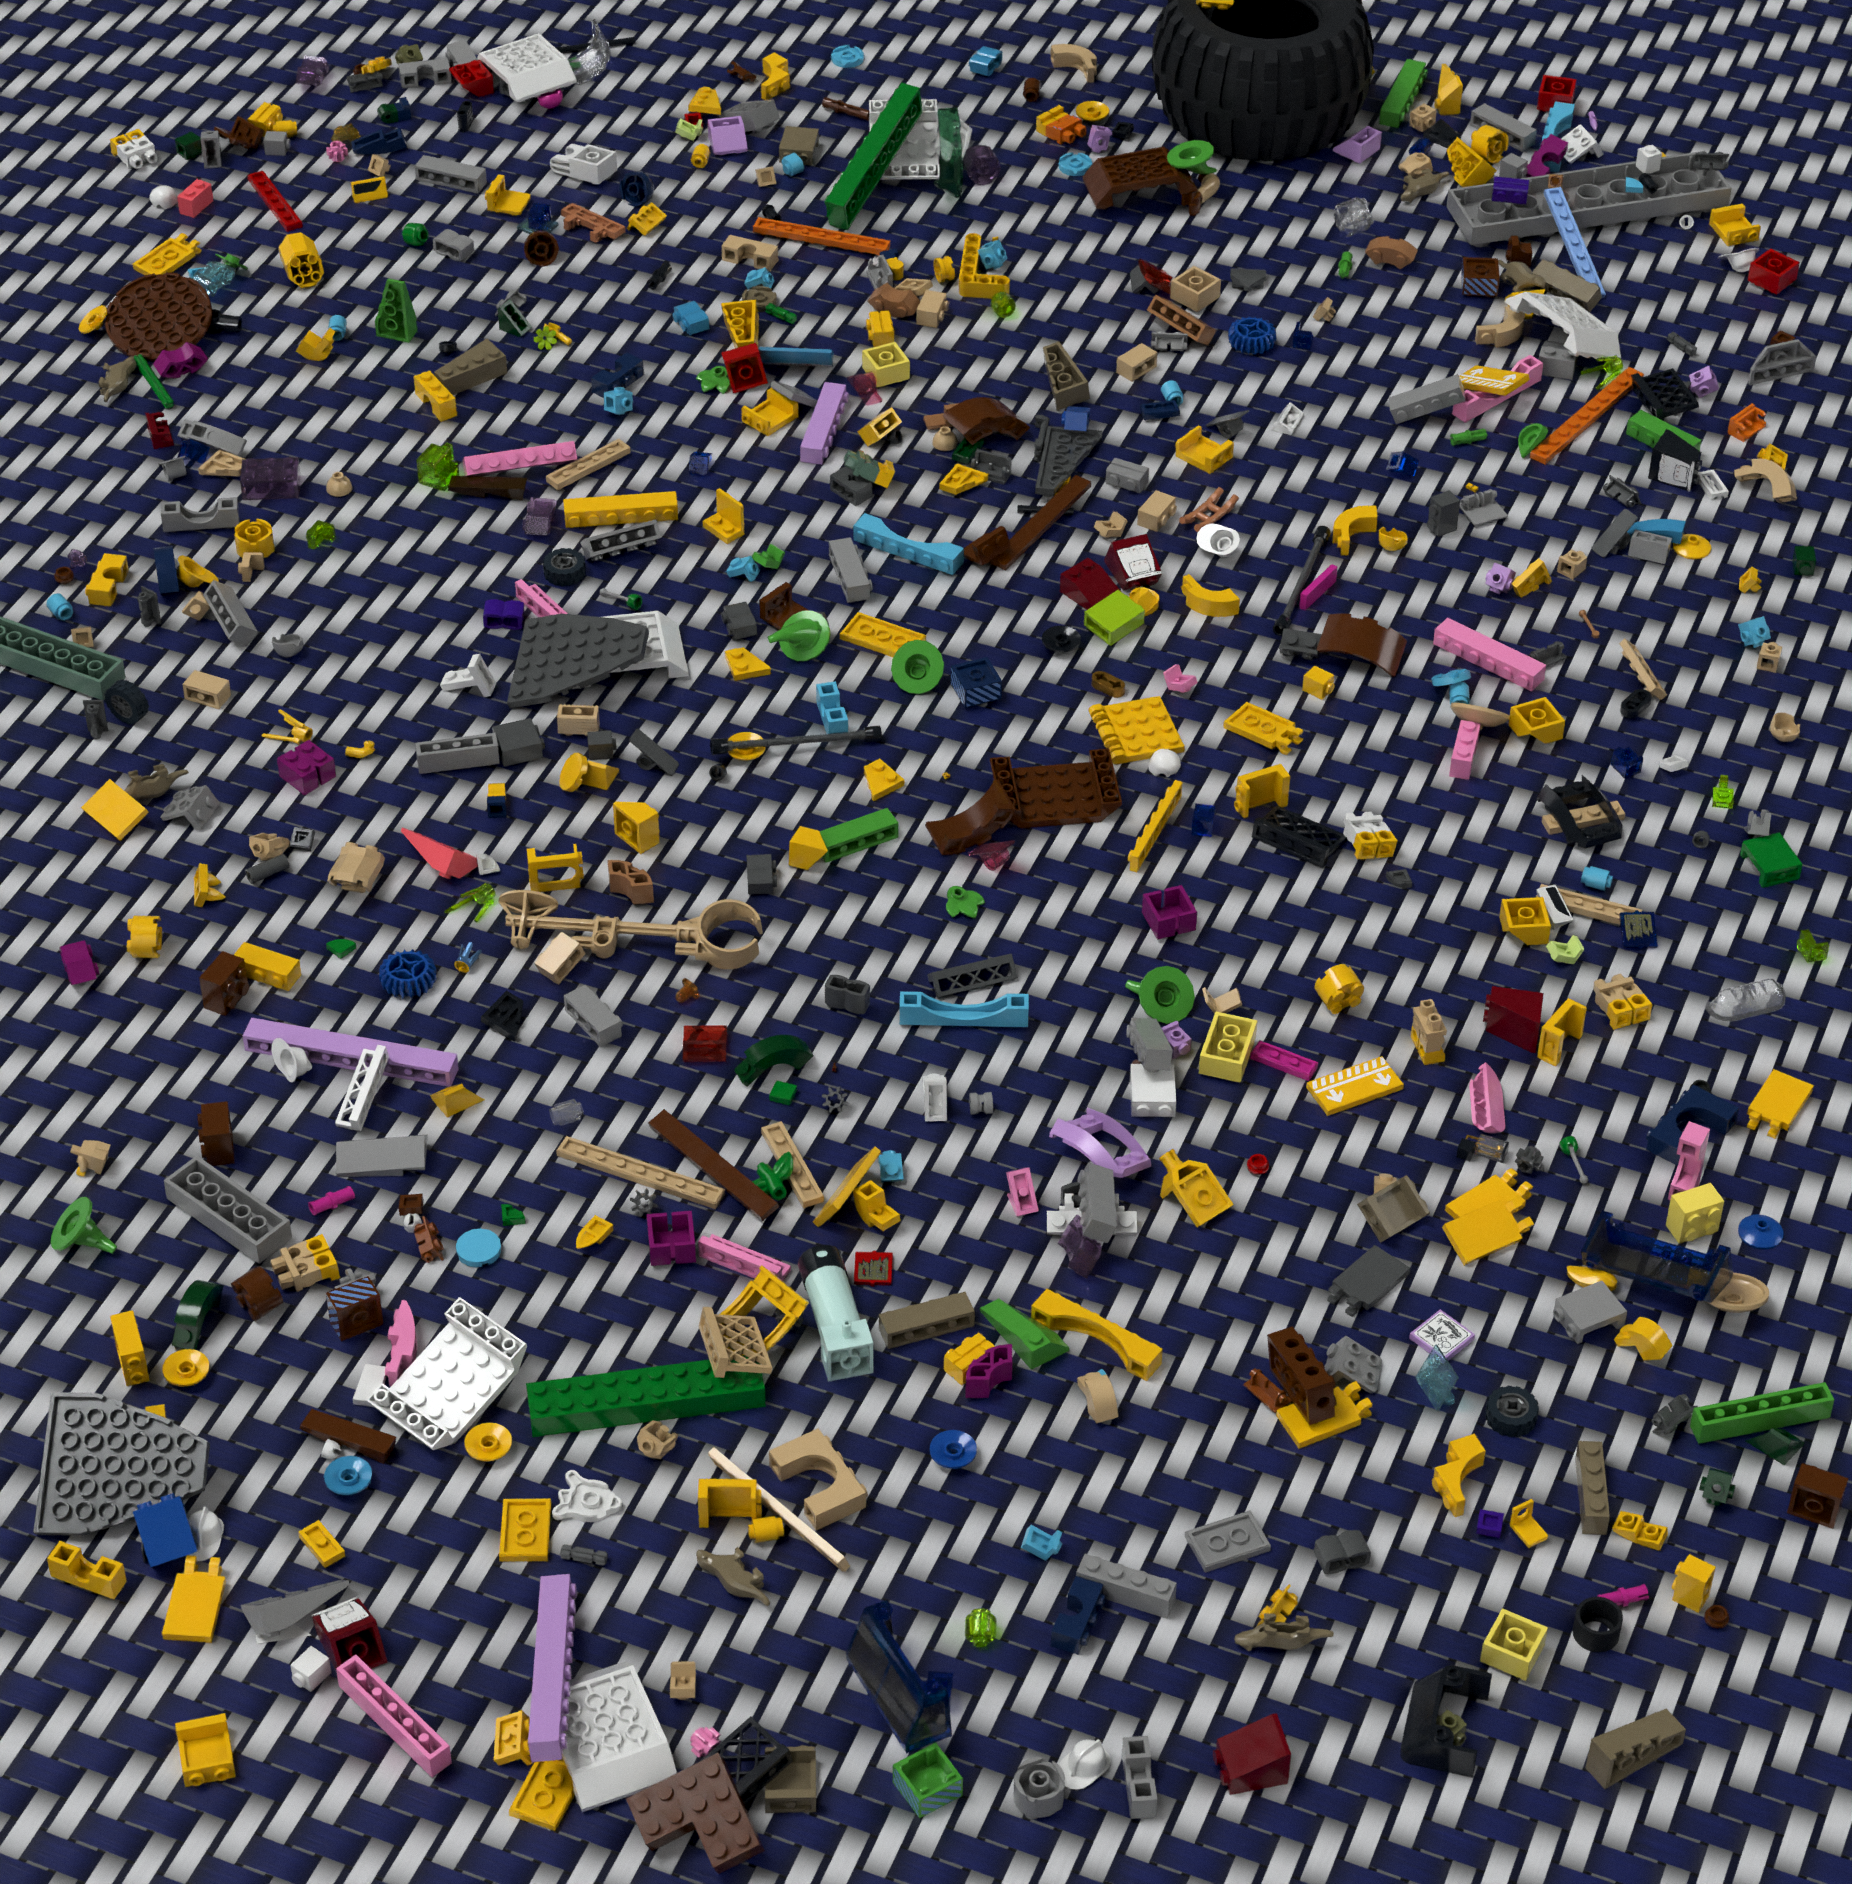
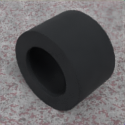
M1590 1597L1583 1600L1577 1607L1573 1625L1575 1641L1582 1648L1592 1652H1606L1614 1648L1619 1641L1623 1622L1621 1609L1616 1603L1603 1597ZM1593 1621L1600 1622L1606 1625L1609 1631H1594L1585 1626V1624Z

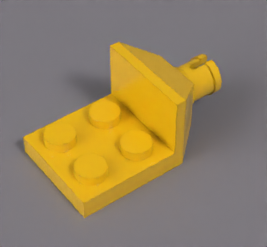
M1174 1149L1159 1157V1160L1162 1161L1168 1172L1163 1177L1160 1196L1163 1199L1174 1193L1197 1228L1234 1205L1206 1163L1187 1160L1183 1163Z

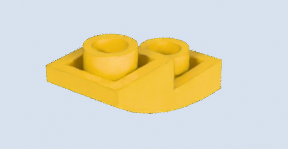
M1620 1511L1612 1527L1615 1533L1627 1540L1659 1551L1668 1535L1667 1527L1645 1523L1643 1515Z

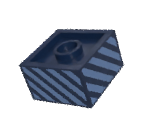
M988 657L951 666L950 684L965 708L1002 699V680Z

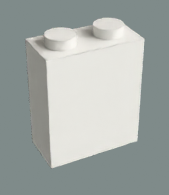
M1131 1064L1130 1095L1132 1117H1175L1176 1089L1174 1064H1171L1170 1071L1159 1070L1158 1072H1149L1143 1068L1142 1064Z

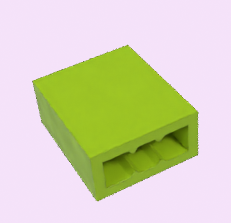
M1117 590L1084 612V626L1112 646L1144 624L1145 610L1127 595Z

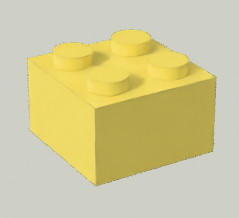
M896 342L862 350V368L877 388L910 379V361Z
M1711 1183L1671 1195L1666 1227L1679 1244L1693 1241L1705 1235L1714 1234L1719 1230L1724 1200Z
M1502 1608L1483 1643L1480 1662L1526 1681L1545 1646L1548 1627Z

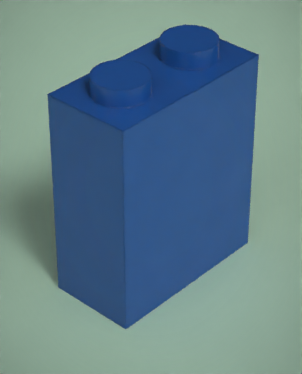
M175 1493L160 1497L162 1502L152 1505L151 1501L137 1505L138 1510L133 1511L150 1567L199 1551L182 1497H176Z

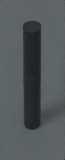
M1018 505L1017 512L1037 513L1043 506ZM1070 507L1063 515H1074V508Z

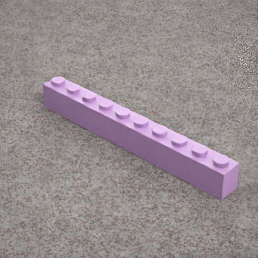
M251 1018L243 1034L245 1051L272 1055L273 1040L281 1038L290 1047L302 1048L312 1063L356 1070L363 1049L375 1051L377 1045L386 1046L389 1059L383 1075L446 1087L452 1085L459 1069L458 1058L455 1053L264 1019ZM367 1056L365 1062L367 1068L369 1067L373 1057Z
M570 1574L541 1576L528 1736L531 1762L562 1760L563 1749H567V1736L564 1731H568V1718L565 1714H569V1701L566 1697H570V1683L567 1680L572 1678L571 1666L568 1664L573 1662L572 1649L569 1647L574 1646L573 1632L571 1631L575 1630V1622L572 1614H576L575 1600L573 1598H577L576 1584H571Z

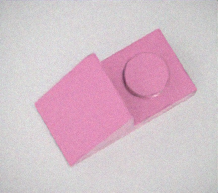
M1026 1167L1006 1172L1010 1193H1007V1196L1016 1216L1038 1212L1030 1168Z

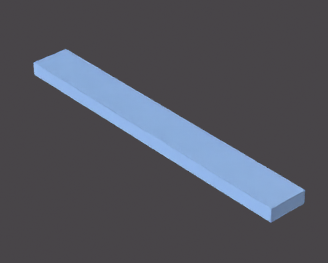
M1562 188L1545 189L1543 194L1577 275L1590 283L1597 284L1600 287L1602 298H1605L1606 293Z

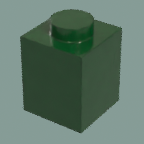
M192 131L175 139L177 154L185 160L202 154L201 137Z
M1795 546L1792 558L1794 575H1814L1816 565L1814 547Z

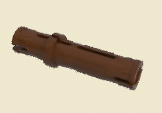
M828 97L823 99V108L869 121V110L846 104L842 100L837 101Z

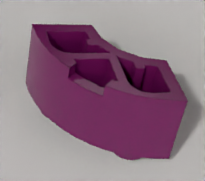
M186 342L176 350H162L153 365L160 376L180 378L183 374L189 372L192 374L200 369L207 362L208 358L200 347Z
M84 940L59 947L63 965L71 985L97 979L96 976L100 975L97 963L92 962L91 957H93L90 944L86 945Z
M1012 1344L989 1348L985 1350V1354L971 1362L966 1374L965 1398H989L990 1391L995 1385L1003 1381L1012 1380Z

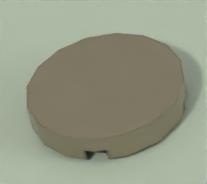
M754 286L751 287V290L748 291L747 289L743 292L742 301L756 299L758 312L766 311V305L769 303L776 305L777 294L772 292V289L769 287Z

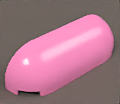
M1485 1062L1478 1068L1480 1072L1474 1080H1470L1469 1084L1472 1122L1481 1131L1496 1134L1505 1129L1503 1093L1497 1075Z

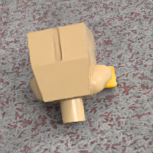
M84 1140L81 1147L72 1145L70 1153L78 1155L77 1163L79 1167L76 1174L84 1177L87 1169H91L101 1175L111 1145L92 1140Z

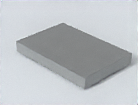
M1251 1511L1185 1531V1538L1204 1572L1271 1551V1545Z

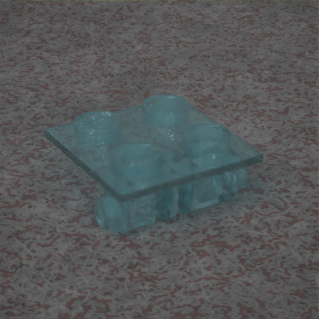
M1435 1345L1415 1378L1436 1411H1439L1442 1404H1447V1406L1454 1404L1455 1395L1451 1393V1390L1459 1377L1438 1345Z

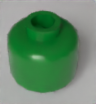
M408 223L402 231L404 242L407 245L413 246L424 245L429 235L426 227L420 223Z

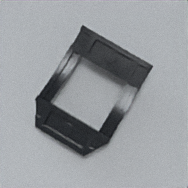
M1583 775L1580 782L1577 781L1569 785L1558 786L1554 789L1545 784L1538 794L1537 801H1542L1545 804V808L1558 822L1568 844L1577 842L1578 847L1589 848L1622 838V823L1615 809L1606 796ZM1592 797L1602 808L1610 823H1603L1600 826L1585 828L1580 831L1565 804Z

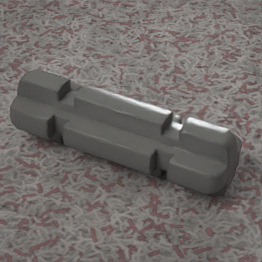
M1672 332L1668 334L1667 340L1672 344L1674 343L1676 347L1689 356L1697 353V347L1677 333Z
M564 1544L560 1551L562 1559L571 1560L573 1558L574 1561L591 1564L596 1562V1565L602 1566L606 1565L608 1560V1553L601 1550L595 1552V1549L578 1546L573 1548L572 1545Z

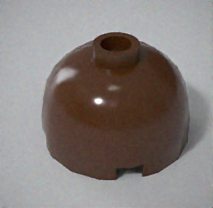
M538 230L532 232L526 238L524 252L530 263L543 267L550 265L556 260L559 246L551 233Z

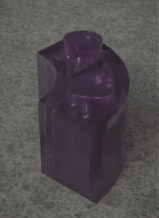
M304 55L303 63L297 69L296 84L311 86L322 84L325 73L329 71V64L325 58Z
M531 497V501H528L527 504L528 514L522 523V529L525 531V534L543 536L550 534L551 522H554L556 500Z
M1077 1214L1068 1224L1058 1244L1068 1254V1267L1087 1279L1101 1255V1243H1097L1096 1239L1083 1236L1082 1225H1080L1081 1217Z

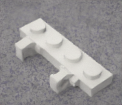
M1065 1194L1064 1206H1059V1211H1047V1235H1083L1082 1225H1080L1082 1213L1079 1208H1074V1194ZM1115 1194L1117 1228L1113 1235H1137V1211H1124V1206H1119V1194Z

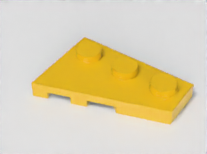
M710 87L699 88L688 105V111L721 115V107L716 90Z

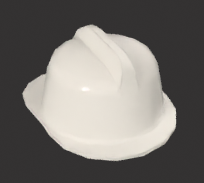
M1759 248L1748 249L1739 253L1721 255L1718 259H1728L1735 271L1746 272L1749 271L1750 263L1756 259V253L1760 250Z
M1208 524L1202 527L1197 534V543L1205 551L1217 554L1220 557H1228L1238 551L1237 547L1240 537L1236 530L1218 524Z
M281 1038L273 1040L271 1050L273 1060L289 1082L293 1083L296 1077L302 1076L306 1071L312 1069V1065L302 1048L290 1047Z
M204 1506L203 1510L196 1511L189 1517L199 1551L188 1556H196V1561H205L217 1553L224 1531L222 1520Z
M1087 1739L1078 1742L1072 1751L1058 1764L1065 1775V1787L1079 1790L1091 1785L1108 1770L1111 1759L1107 1751L1102 1747V1742L1099 1739L1096 1741Z

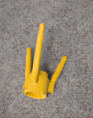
M279 709L278 712L284 716L283 720L294 726L292 729L294 737L262 734V737L300 744L301 741L305 742L311 739L313 730Z

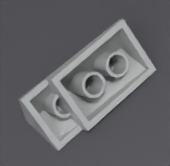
M428 1134L336 1142L337 1177L404 1176V1170H425Z

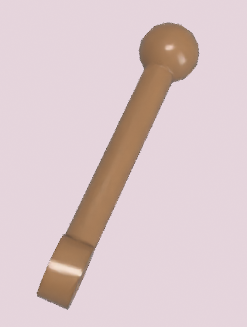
M1580 610L1579 616L1583 617L1592 631L1591 636L1598 638L1599 631H1596L1586 616V611Z

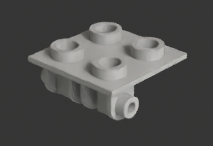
M1489 489L1483 491V493L1478 492V494L1474 493L1463 496L1460 500L1459 508L1474 526L1508 517L1495 501V497H1497L1496 490Z

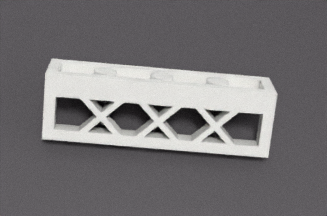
M377 1045L375 1051L363 1049L336 1119V1126L361 1132L389 1059L386 1046ZM367 1056L373 1057L367 1068L365 1065ZM366 1075L362 1086H360L358 1083L359 1078ZM358 1094L356 1102L353 1105L351 1102L352 1096ZM351 1112L350 1122L343 1121L344 1116Z

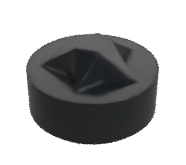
M455 341L439 343V351H443L446 354L457 350V343Z

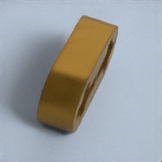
M1096 671L1092 674L1091 685L1093 688L1114 698L1122 697L1125 694V683L1121 679L1104 671Z

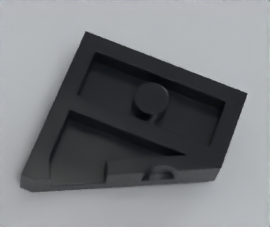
M1443 119L1437 121L1423 135V139L1448 148L1457 137L1461 140V136Z
M506 990L481 1016V1022L515 1042L524 1001Z

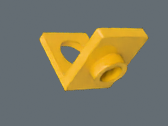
M1532 1499L1513 1507L1510 1527L1528 1548L1548 1539V1534L1532 1517L1534 1505ZM1527 1508L1522 1515L1517 1516L1522 1509Z

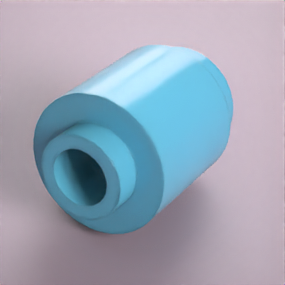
M334 315L329 319L328 329L330 327L336 331L332 337L335 339L334 341L342 340L346 334L347 321L340 315Z
M1173 380L1165 382L1161 387L1165 400H1176L1177 405H1181L1184 396L1178 383Z
M57 593L48 598L46 606L57 619L68 620L73 615L72 605L63 595Z
M1458 682L1450 685V705L1451 703H1470L1469 686L1466 683Z
M1590 866V868L1585 867L1581 883H1585V886L1605 891L1606 887H1611L1613 876L1610 875L1608 870Z

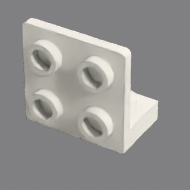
M1581 124L1561 138L1568 142V152L1564 158L1569 164H1572L1587 151L1591 155L1594 153L1598 158L1604 154L1597 141Z

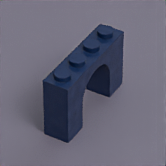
M1693 1084L1688 1091L1685 1090L1677 1103L1671 1105L1666 1116L1663 1115L1659 1119L1657 1126L1649 1130L1646 1136V1140H1648L1646 1150L1678 1166L1680 1155L1677 1154V1149L1682 1135L1678 1128L1679 1125L1689 1121L1701 1123L1726 1135L1736 1124L1739 1107Z

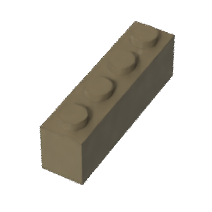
M1543 259L1532 272L1545 279V287L1539 288L1546 289L1545 291L1558 297L1570 298L1589 313L1602 298L1600 287L1597 284L1590 283L1583 277L1576 276L1569 270L1562 269L1551 261L1548 262Z
M961 1292L879 1314V1331L887 1349L973 1327L975 1311L966 1292Z
M1578 1441L1575 1464L1582 1534L1606 1535L1610 1514L1602 1442Z

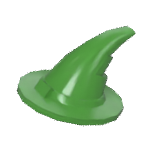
M1203 140L1184 142L1171 149L1167 155L1168 163L1175 168L1187 169L1188 171L1203 175L1217 172L1216 168L1209 167L1206 164L1214 154V148L1209 142Z
M801 611L793 614L785 621L781 630L767 638L769 643L779 642L781 650L788 658L797 662L809 661L818 657L825 650L829 643L831 631L828 621L821 614L815 611Z
M914 640L905 643L897 650L892 659L891 671L893 679L902 690L908 693L922 694L929 692L938 685L943 676L944 662L942 654L936 646L927 641Z
M1156 967L1145 975L1141 983L1128 980L1125 988L1139 995L1140 1004L1145 1013L1152 1019H1157L1158 1022L1164 1024L1182 1020L1193 1007L1195 998L1193 985L1186 974L1174 967Z
M80 1197L67 1207L56 1223L51 1236V1246L56 1251H62L73 1243L94 1247L113 1254L117 1246L103 1234L95 1224V1221L90 1217L92 1202L88 1197Z

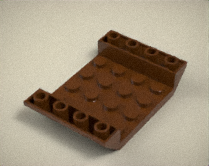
M1166 147L1097 158L1082 177L1096 209H1107L1113 206L1112 193L1121 194L1124 191H1138L1141 188H1155L1158 185H1171L1175 183L1180 194H1190L1197 191V187L1187 169L1175 168L1168 163L1167 155L1170 150Z
M1109 749L1089 750V762L1012 768L1010 756L990 758L993 779L999 780L1016 809L1009 821L1019 828L1102 822L1122 806Z

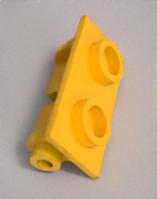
M1290 1584L1283 1590L1278 1588L1272 1595L1270 1600L1273 1603L1270 1607L1267 1605L1258 1616L1261 1620L1257 1626L1264 1623V1613L1275 1614V1622L1286 1621L1287 1618L1280 1612L1288 1617L1298 1604V1597L1294 1593L1287 1592L1291 1586Z

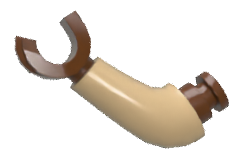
M1213 173L1208 175L1199 174L1198 181L1201 183V186L1197 191L1190 194H1182L1181 204L1183 206L1189 205V214L1191 216L1199 214L1200 205L1218 191L1220 180L1217 175Z

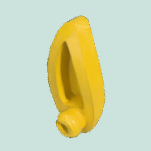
M1567 1266L1568 1277L1581 1287H1586L1599 1281H1603L1610 1291H1614L1617 1287L1615 1275L1605 1269Z

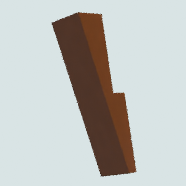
M314 1409L310 1410L299 1428L325 1442L327 1439L335 1441L340 1445V1448L345 1445L382 1464L385 1463L395 1448L396 1436Z

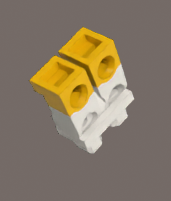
M140 129L110 139L111 153L114 156H119L128 169L132 167L135 169L141 168L143 163L146 162L151 164L157 162L154 144L149 141Z
M1364 812L1362 816L1357 817L1353 813L1345 814L1343 834L1356 849L1355 856L1357 859L1393 857L1398 841L1386 823L1382 822L1383 818L1381 815H1373L1372 812Z

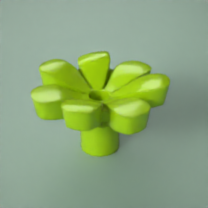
M547 326L543 328V331L541 329L536 331L538 336L534 337V342H539L538 348L543 349L545 346L547 350H551V344L557 343V339L553 338L556 332L554 330L549 332V327Z

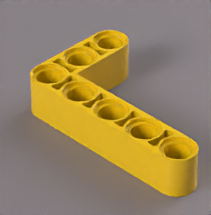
M976 233L967 234L959 274V294L963 297L1008 298L1010 294V279L1007 276L977 274L980 260L978 250L981 248V236Z

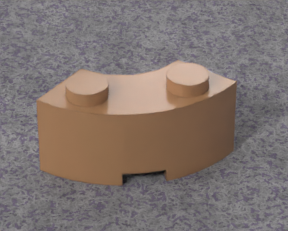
M1383 236L1371 240L1365 251L1376 265L1379 263H1390L1401 269L1413 262L1418 250L1403 239L1397 240L1389 238L1390 236Z
M886 283L873 291L868 302L877 311H889L892 317H908L915 314L920 300L911 289L906 291L897 290Z
M607 860L610 892L626 895L631 899L633 905L654 903L653 883L649 874L644 869L639 870L633 867L632 863L626 861Z

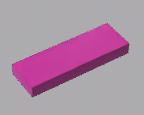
M1331 564L1301 592L1300 609L1306 611L1336 582L1337 566Z
M1259 1040L1250 1054V1059L1307 1081L1311 1079L1318 1068V1062L1261 1040Z

